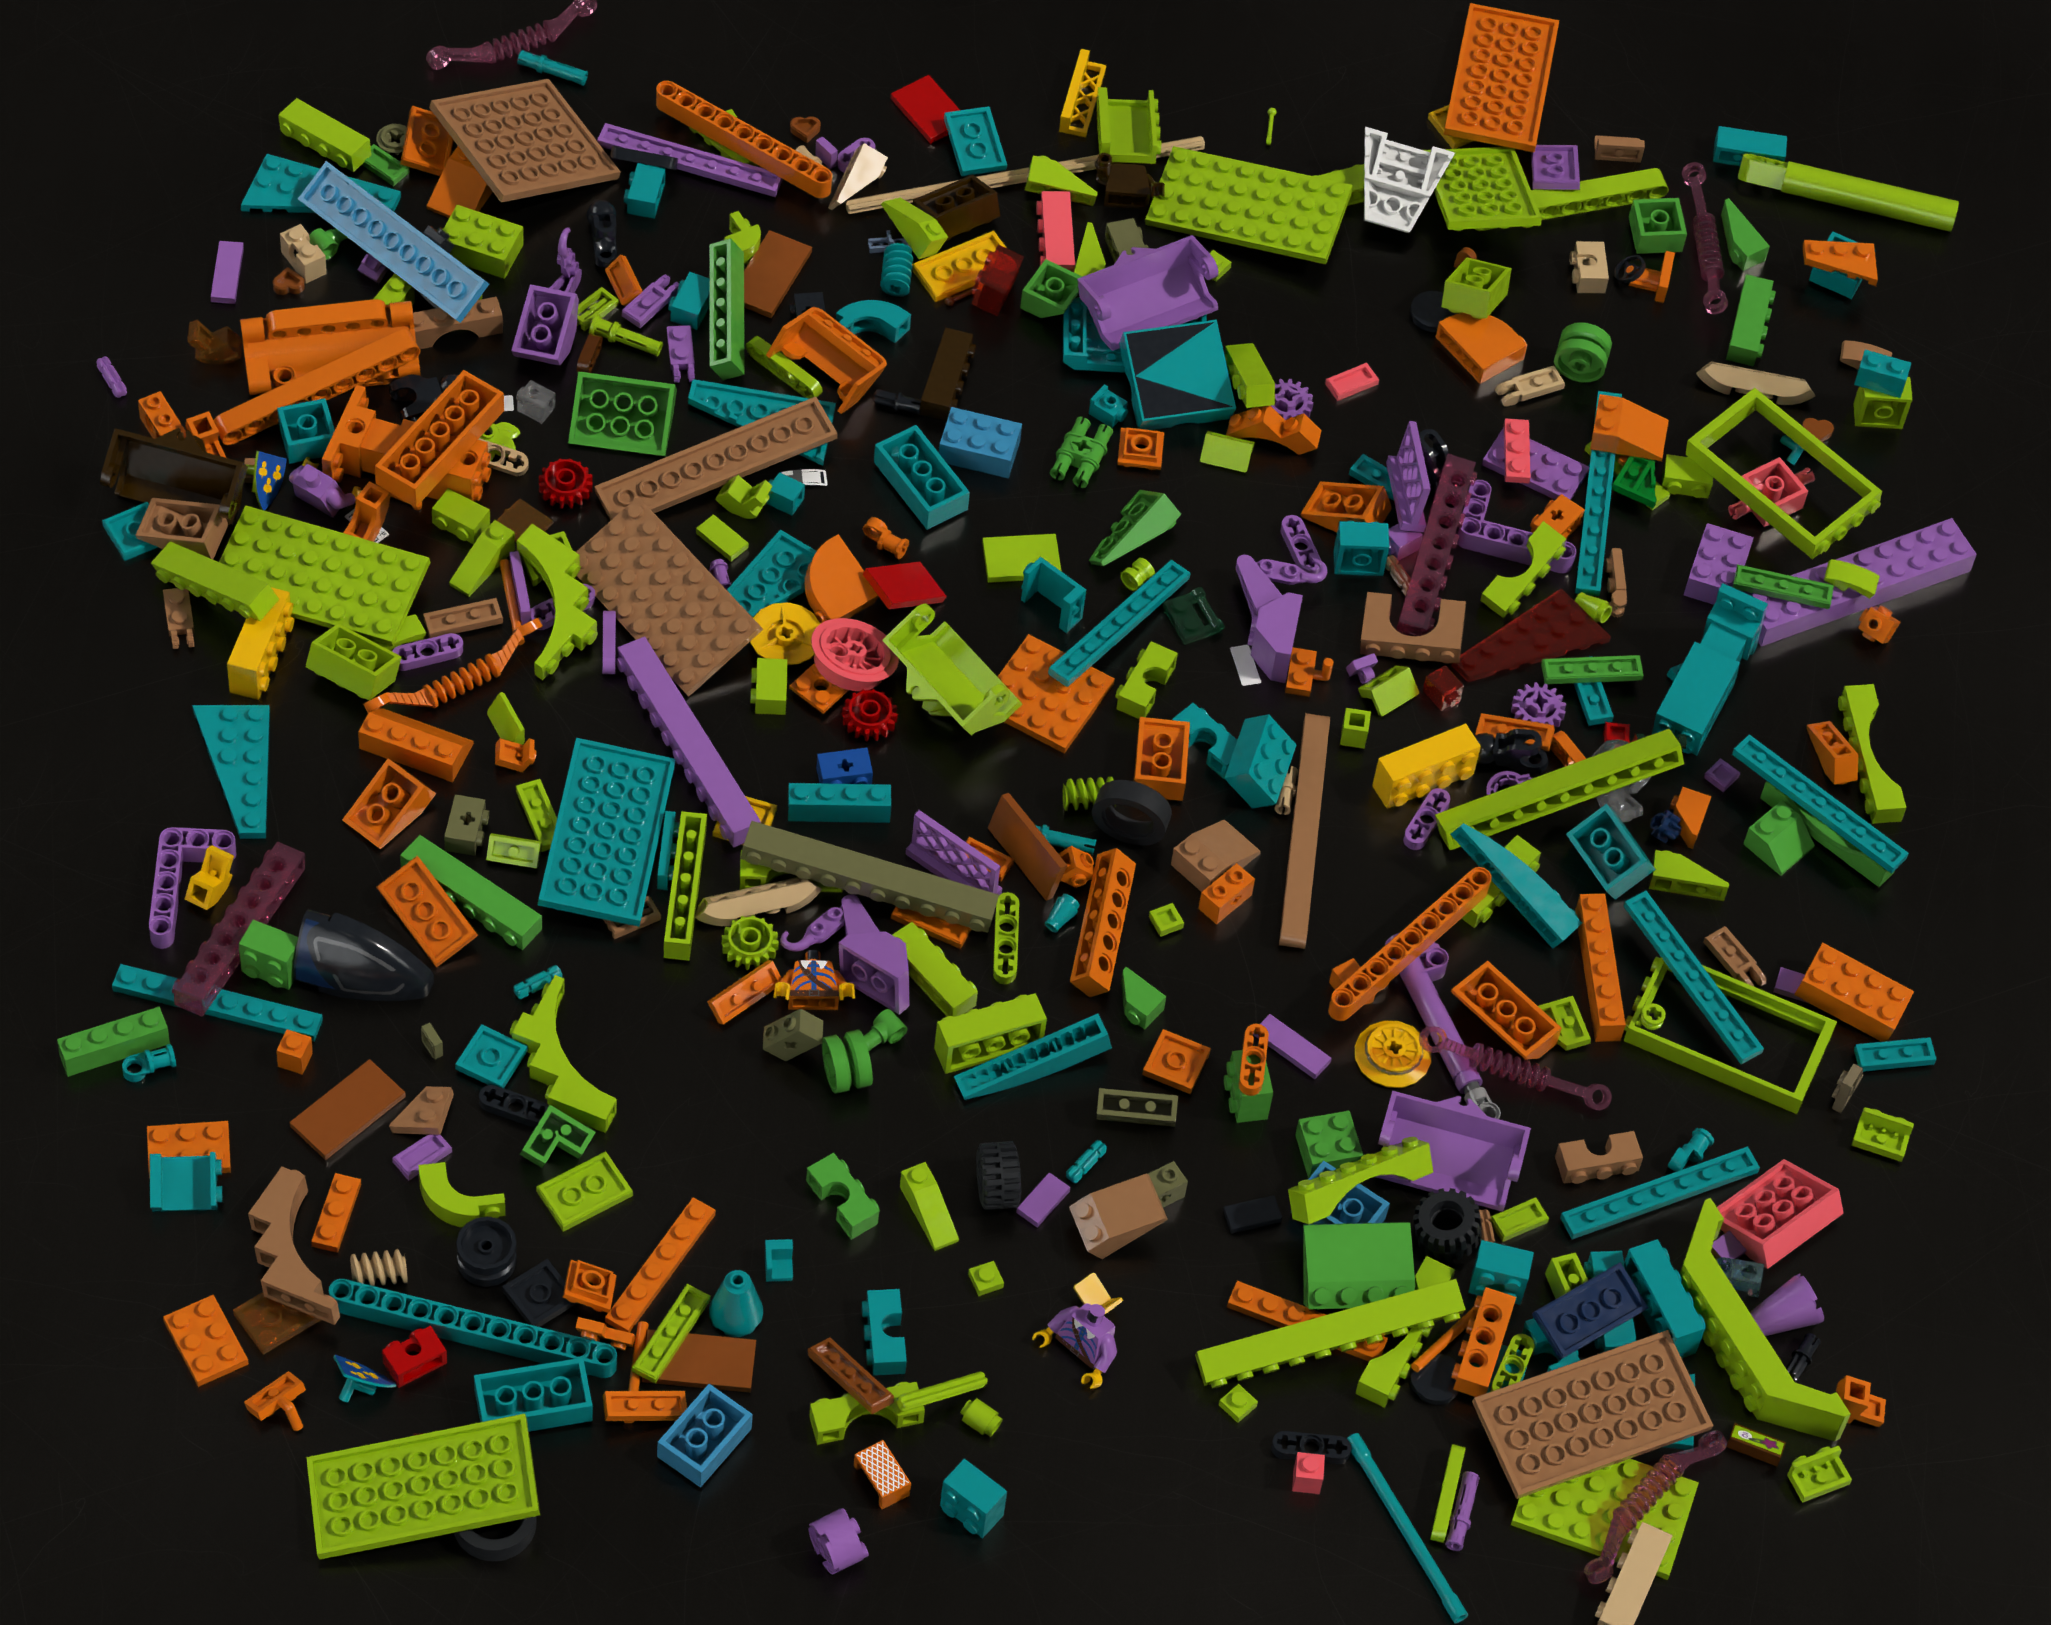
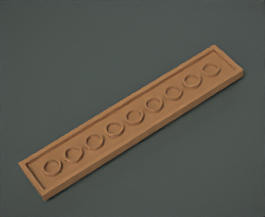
M813 397L594 486L595 493L610 520L618 515L636 497H639L653 513H657L723 486L737 475L741 478L833 441L837 439V432L817 397Z

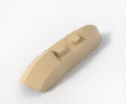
M1712 361L1696 373L1709 387L1727 395L1730 394L1732 387H1735V392L1747 394L1753 388H1756L1769 399L1776 395V404L1779 405L1799 404L1815 397L1814 392L1805 379Z
M796 877L703 898L700 902L695 918L711 925L731 926V921H737V918L741 919V916L751 917L762 912L774 914L780 912V908H784L787 914L810 903L822 889L809 879L804 880Z

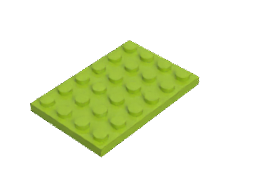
M1514 148L1444 149L1455 152L1434 189V193L1448 230L1461 231L1463 229L1484 230L1486 228L1507 229L1520 226L1525 228L1541 226V214Z
M1628 1459L1519 1498L1511 1525L1618 1563L1622 1553L1628 1554L1632 1545L1627 1543L1633 1528L1639 1530L1642 1522L1673 1535L1655 1575L1668 1580L1699 1482L1633 1459Z

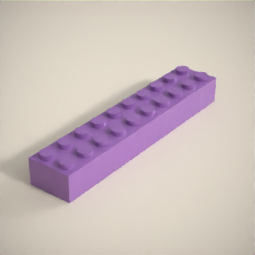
M1951 518L1836 559L1863 567L1880 576L1875 595L1870 599L1851 588L1842 591L1834 586L1830 608L1825 609L1750 592L1744 593L1768 603L1758 640L1762 647L1865 610L1866 608L1971 571L1977 554ZM1828 562L1791 576L1829 584L1824 581Z

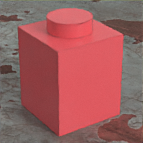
M1297 1452L1293 1471L1292 1491L1320 1494L1324 1476L1325 1455Z

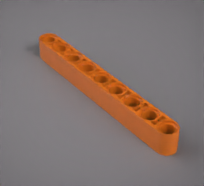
M662 81L656 86V106L660 111L814 197L826 198L830 195L832 173L828 168L674 82Z
M402 329L221 413L214 419L219 431V437L225 445L240 442L278 424V407L324 398L327 401L355 388L356 385H361L416 359L420 354V348L409 330Z
M1475 867L1334 990L1328 1009L1329 1015L1337 1021H1345L1486 897L1491 883V873L1483 867Z

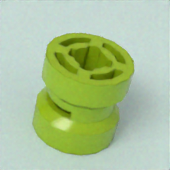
M1138 558L1132 563V567H1127L1120 576L1124 585L1135 592L1144 582H1147L1155 575V571L1146 559Z

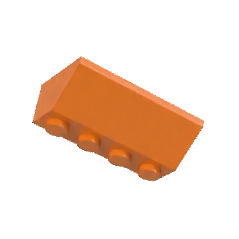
M381 707L368 713L358 731L359 749L386 759L389 758L397 763L450 782L454 781L474 744L473 740Z
M1486 961L1451 990L1461 1002L1525 1060L1542 1057L1558 1042L1562 1028L1489 961Z

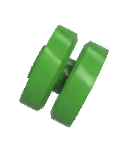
M1589 323L1568 325L1562 330L1554 358L1556 369L1568 379L1578 382H1592L1600 379L1604 375L1612 346L1610 336L1603 329Z
M860 1030L846 1032L843 1042L837 1035L822 1038L821 1046L824 1067L829 1085L834 1094L848 1091L851 1082L857 1089L872 1085L871 1060L865 1038Z

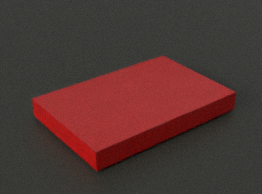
M930 75L891 93L890 99L930 144L949 135L943 118L945 112L960 111V109Z
M921 562L866 568L863 573L865 579L888 609L919 606L925 603H943L947 597Z

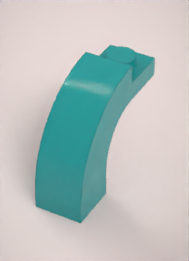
M864 300L849 304L836 312V321L853 334L864 331L876 332L896 343L910 330L911 314L889 302Z

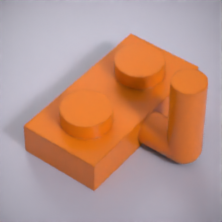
M1292 647L1285 693L1310 697L1313 679L1328 681L1330 679L1333 660L1331 658L1324 659L1322 670H1316L1314 667L1317 651Z
M288 1371L244 1401L247 1410L261 1421L271 1416L279 1408H282L288 1417L292 1429L299 1431L303 1428V1424L291 1401L306 1389L303 1382Z

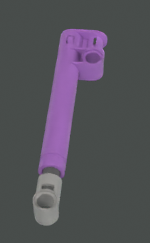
M1397 933V934L1391 936V937L1385 942V945L1388 944V943H1389L1394 937H1396L1399 933ZM1434 942L1399 974L1459 1093L1465 1094V1102L1467 1103V1099H1471L1488 1117L1499 1119L1501 1114L1500 1108L1492 1103L1486 1089L1480 1087L1483 1081L1433 984V981L1439 980L1445 975L1449 960L1448 953L1440 948L1439 944Z

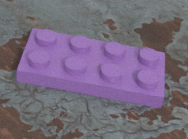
M1503 427L1485 455L1482 466L1505 476ZM1529 439L1531 478L1529 484H1521L1554 500L1561 494L1572 500L1588 475L1589 466Z

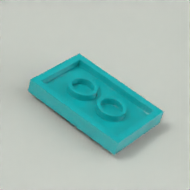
M989 106L945 112L943 118L961 176L1006 170L1007 162Z

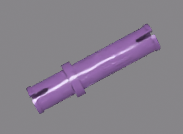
M1467 1471L1462 1474L1453 1515L1450 1516V1530L1445 1545L1453 1551L1463 1549L1465 1534L1471 1525L1469 1518L1480 1480L1479 1475L1474 1472Z

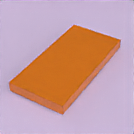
M418 855L376 887L436 967L440 966L478 936Z

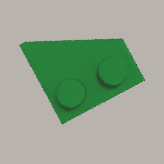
M1629 456L1615 479L1612 490L1654 508L1657 500L1655 496V460Z

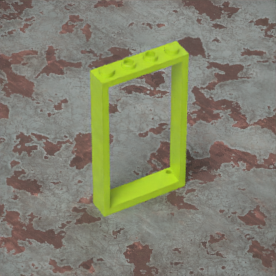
M1753 388L1687 441L1685 455L1811 559L1815 558L1818 554L1826 552L1834 541H1840L1853 526H1859L1865 516L1869 513H1875V510L1881 505L1882 491L1756 388ZM1755 410L1863 497L1815 537L1708 449V447Z

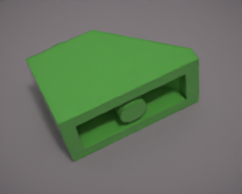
M1125 967L1121 978L1124 1015L1127 1016L1131 1023L1139 1025L1145 1030L1164 1010L1166 996Z

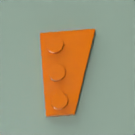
M1804 240L1803 256L1805 265L1831 273L1836 270L1848 274V278L1854 280L1856 277L1868 280V284L1876 286L1878 277L1873 243Z

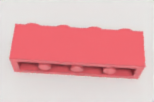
M1042 191L1041 201L1036 203V214L1041 215V219H1038L1037 224L1038 233H1042V237H1039V252H1043V256H1040V266L1047 259L1074 272L1075 256L1070 191Z

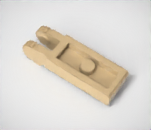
M1550 366L1513 377L1512 380L1497 385L1495 391L1498 395L1508 394L1501 401L1507 407L1515 405L1519 401H1525L1564 389L1565 383L1556 367Z

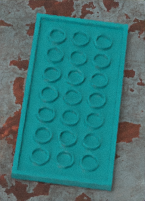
M576 738L538 899V906L640 927L676 759Z

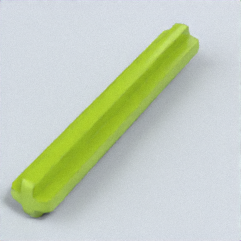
M976 1372L902 1394L896 1399V1404L900 1411L910 1410L983 1388L987 1384L988 1379L985 1377L984 1372Z

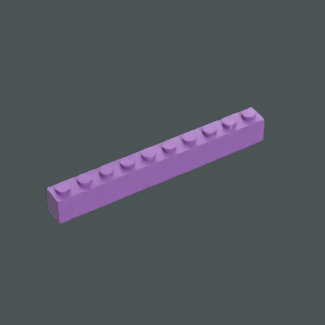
M644 636L618 647L616 665L619 671L626 674L630 689L632 691L636 690L642 708H647L650 713L653 726L655 728L659 727L665 745H670L673 750L676 763L678 765L682 764L688 782L693 783L696 787L699 800L701 802L705 801L708 806V813L711 819L720 823L719 828L722 837L725 840L728 839L733 847L743 844L751 821L761 823L646 637Z

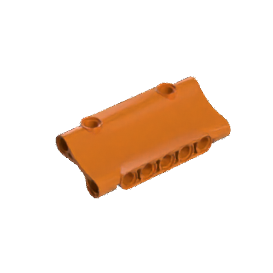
M379 299L274 310L269 312L266 318L240 319L250 395L264 394L402 329L409 330L416 341L411 301L385 305V302ZM417 357L360 386L387 385L393 379L414 374L420 376L419 358ZM288 379L289 381L282 382L281 380Z

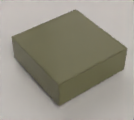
M430 1023L423 1025L421 1028L422 1042L432 1058L437 1059L443 1056L442 1040Z

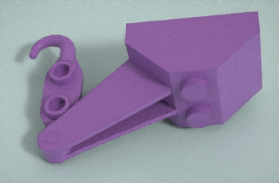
M568 227L562 231L558 243L557 264L561 265L562 275L550 288L530 284L511 350L515 357L561 365L571 351L577 329L579 298L575 291L580 283L582 270L579 269V262L575 261V253L572 252L571 248H567V237L571 232Z
M1241 555L1237 558L1236 572L1252 615L1247 645L1252 646L1251 657L1272 681L1286 682L1303 595L1289 592L1282 595L1271 581L1289 585L1304 582H1321L1328 573L1327 566L1321 560L1315 558L1312 560L1313 563L1320 567L1318 574H1312L1290 563L1269 559L1255 562L1249 555Z
M844 896L841 901V907L830 908L807 927L803 939L799 942H788L787 936L789 933L787 931L781 935V945L789 951L798 952L807 949L815 943L824 942L844 926L846 937L839 942L840 973L848 983L854 984V988L899 1015L909 1007V969L906 943L886 931L880 932L857 896Z

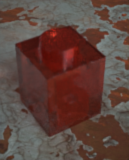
M1445 665L1426 676L1423 691L1442 711L1449 706L1454 707L1461 701L1464 685Z

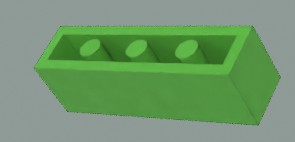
M1746 274L1726 360L1754 366L1756 357L1761 358L1764 344H1761L1760 341L1765 340L1768 326H1764V323H1769L1772 309L1768 308V304L1773 305L1776 291L1772 290L1774 281Z
M160 1007L57 1039L59 1055L68 1077L125 1059L130 1055L142 1053L144 1050L150 1051L170 1044L168 1027Z

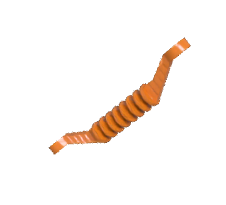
M536 618L516 628L500 651L492 655H485L486 663L481 658H478L476 660L477 668L473 663H468V672L464 667L459 668L460 676L454 671L450 672L451 681L447 676H442V685L439 681L434 680L432 682L433 689L426 684L422 687L423 689L415 693L386 692L363 705L367 713L388 703L437 708L439 706L438 699L444 704L447 703L446 694L451 699H455V690L460 695L465 693L464 685L468 690H473V682L477 686H481L482 678L486 682L491 680L490 672L494 677H499L522 637L540 629L543 625L539 618Z

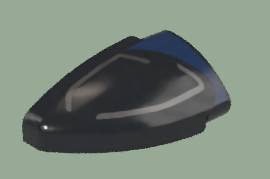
M312 909L306 911L295 951L294 980L318 986V990L322 994L366 1001H405L421 999L429 994L434 984L433 972L402 945L374 928L345 915L334 913L331 916Z

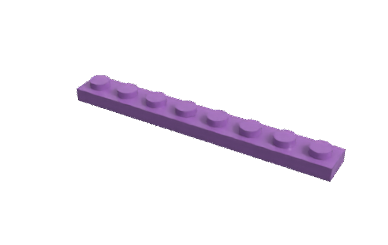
M605 123L597 139L601 147L610 150L612 146L675 157L678 158L677 169L772 197H776L783 181L782 178L760 167Z

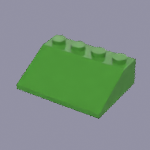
M578 371L568 444L665 457L674 413L676 385Z
M1410 1222L1303 1224L1304 1305L1308 1309L1353 1308L1414 1291L1415 1274Z

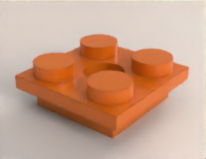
M1121 428L1117 465L1161 470L1164 432ZM1142 444L1145 445L1146 448L1141 449L1138 448L1136 445Z
M815 663L789 685V689L823 714L849 691L825 679L816 668ZM824 686L827 689L819 691L815 687Z
M571 1260L569 1262L563 1298L571 1303H580L592 1307L598 1312L604 1311L609 1313L617 1275L613 1274L614 1272L580 1260Z

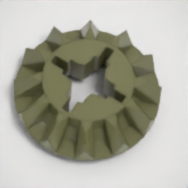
M401 124L384 126L379 130L376 137L379 148L385 150L388 154L395 153L398 156L399 153L403 152L407 127ZM391 138L395 140L400 139V143H397L395 141L391 143Z

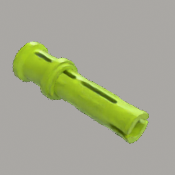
M598 314L594 316L590 325L589 334H596L607 338L608 342L618 341L657 357L661 352L663 342L622 328L619 322L615 321L612 323L601 319Z

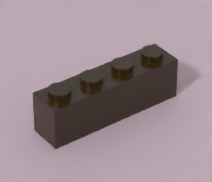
M945 327L921 399L920 415L947 422L951 407L957 408L958 399L955 398L956 395H961L964 381L961 380L963 376L967 377L970 368L968 359H973L976 345L972 344L973 334Z

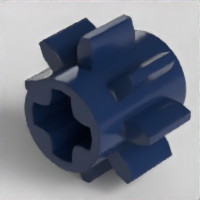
M1665 810L1664 814L1657 813L1651 820L1650 826L1653 829L1651 835L1663 843H1666L1668 839L1675 840L1681 833V825L1679 824L1681 818L1668 810Z

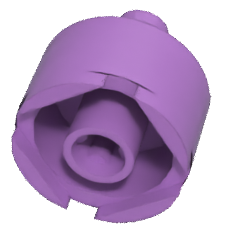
M838 1509L809 1524L810 1528H808L814 1549L817 1555L821 1553L823 1558L827 1559V1561L823 1562V1565L830 1574L833 1575L869 1556L865 1544L862 1541L860 1542L857 1534L861 1531L857 1521L854 1518L849 1519L845 1509Z

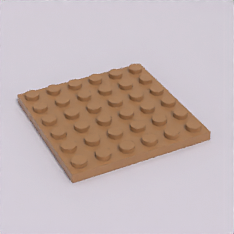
M549 79L431 100L429 106L431 111L500 202L615 180L620 176L621 171Z

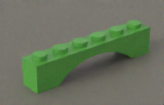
M1765 782L1760 799L1772 808L1783 800L1801 815L1812 838L1876 886L1880 887L1892 875L1771 783Z

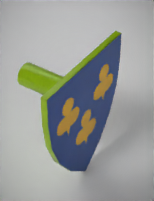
M257 451L255 465L245 464L248 467L246 474L254 475L251 492L256 494L260 509L265 511L279 492L287 459Z

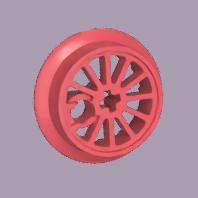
M848 618L827 620L818 625L812 634L811 644L815 653L814 662L816 668L825 679L843 689L861 691L862 689L870 690L877 687L882 680L890 677L898 667L899 658L882 641L886 635L872 625Z

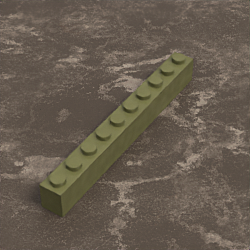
M751 821L740 858L750 864L763 865L777 872L793 874L800 879L813 880L827 887L843 889L850 894L863 895L877 902L883 901L893 904L900 909L913 910L924 916H933L943 919L950 924L963 925L978 932L988 933L999 897L998 894L755 821Z

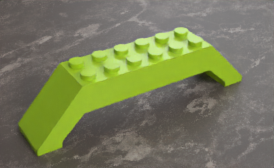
M1706 1199L1680 1271L1685 1291L1691 1294L1696 1312L1704 1318L1706 1328L1702 1337L1705 1344L1711 1346L1716 1354L1718 1364L1721 1368H1725L1730 1376L1734 1389L1739 1390L1744 1398L1746 1408L1753 1412L1757 1420L1832 1441L1840 1439L1851 1413L1837 1392L1828 1394L1794 1382L1711 1253L1713 1242L1718 1237L1724 1218L1712 1199Z

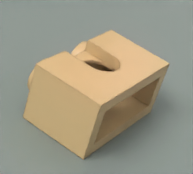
M301 224L280 233L281 252L295 271L304 278L305 284L326 274V257L318 245L310 244L309 234ZM295 249H296V251L298 252V254H296V257H295V255H294V250H295Z
M1576 241L1574 251H1570V265H1574L1572 283H1576L1577 293H1605L1609 275L1604 242Z

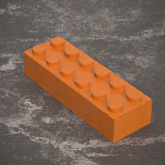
M463 370L375 465L376 484L417 507L504 412V393Z

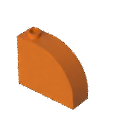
M1459 313L1438 323L1436 338L1479 384L1524 360L1527 349L1524 338L1496 317L1489 315L1487 318L1476 319L1470 314Z
M839 534L826 541L817 550L805 574V594L810 607L814 611V615L820 623L836 618H850L874 604L879 597L863 576L864 570Z

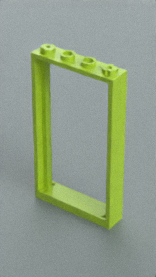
M1655 957L1650 969L1654 973L1652 977L1647 976L1641 988L1644 994L1642 997L1637 996L1632 1010L1635 1011L1634 1016L1628 1015L1624 1030L1627 1032L1624 1041L1797 1114L1837 1021L1702 965L1723 994L1820 1034L1795 1092H1790L1641 1029L1640 1017L1644 1007L1652 1004L1667 970L1672 972L1662 957Z

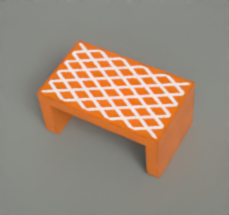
M884 1440L854 1455V1467L856 1470L863 1469L879 1495L878 1505L881 1509L910 1496L911 1482Z

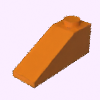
M1831 721L1808 724L1807 731L1824 773L1832 783L1844 785L1848 782L1857 781L1858 753Z

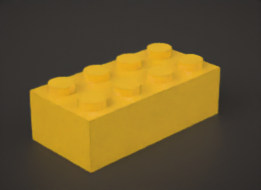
M272 588L279 598L278 602L261 621L251 617L249 619L246 618L227 662L230 693L259 700L262 691L266 692L270 680L269 674L271 671L274 672L277 667V655L279 651L283 652L285 648V636L287 632L292 631L294 626V618L291 617L293 603L290 602V592Z
M1463 724L1380 757L1372 787L1387 809L1394 806H1402L1408 800L1426 796L1433 789H1444L1453 782L1470 778L1474 774L1481 746L1467 724Z

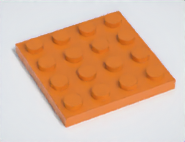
M1028 634L998 675V678L1023 704L1004 723L1065 754L1114 685L1115 678L1090 667L1070 686H1064L1048 674V670L1065 653Z

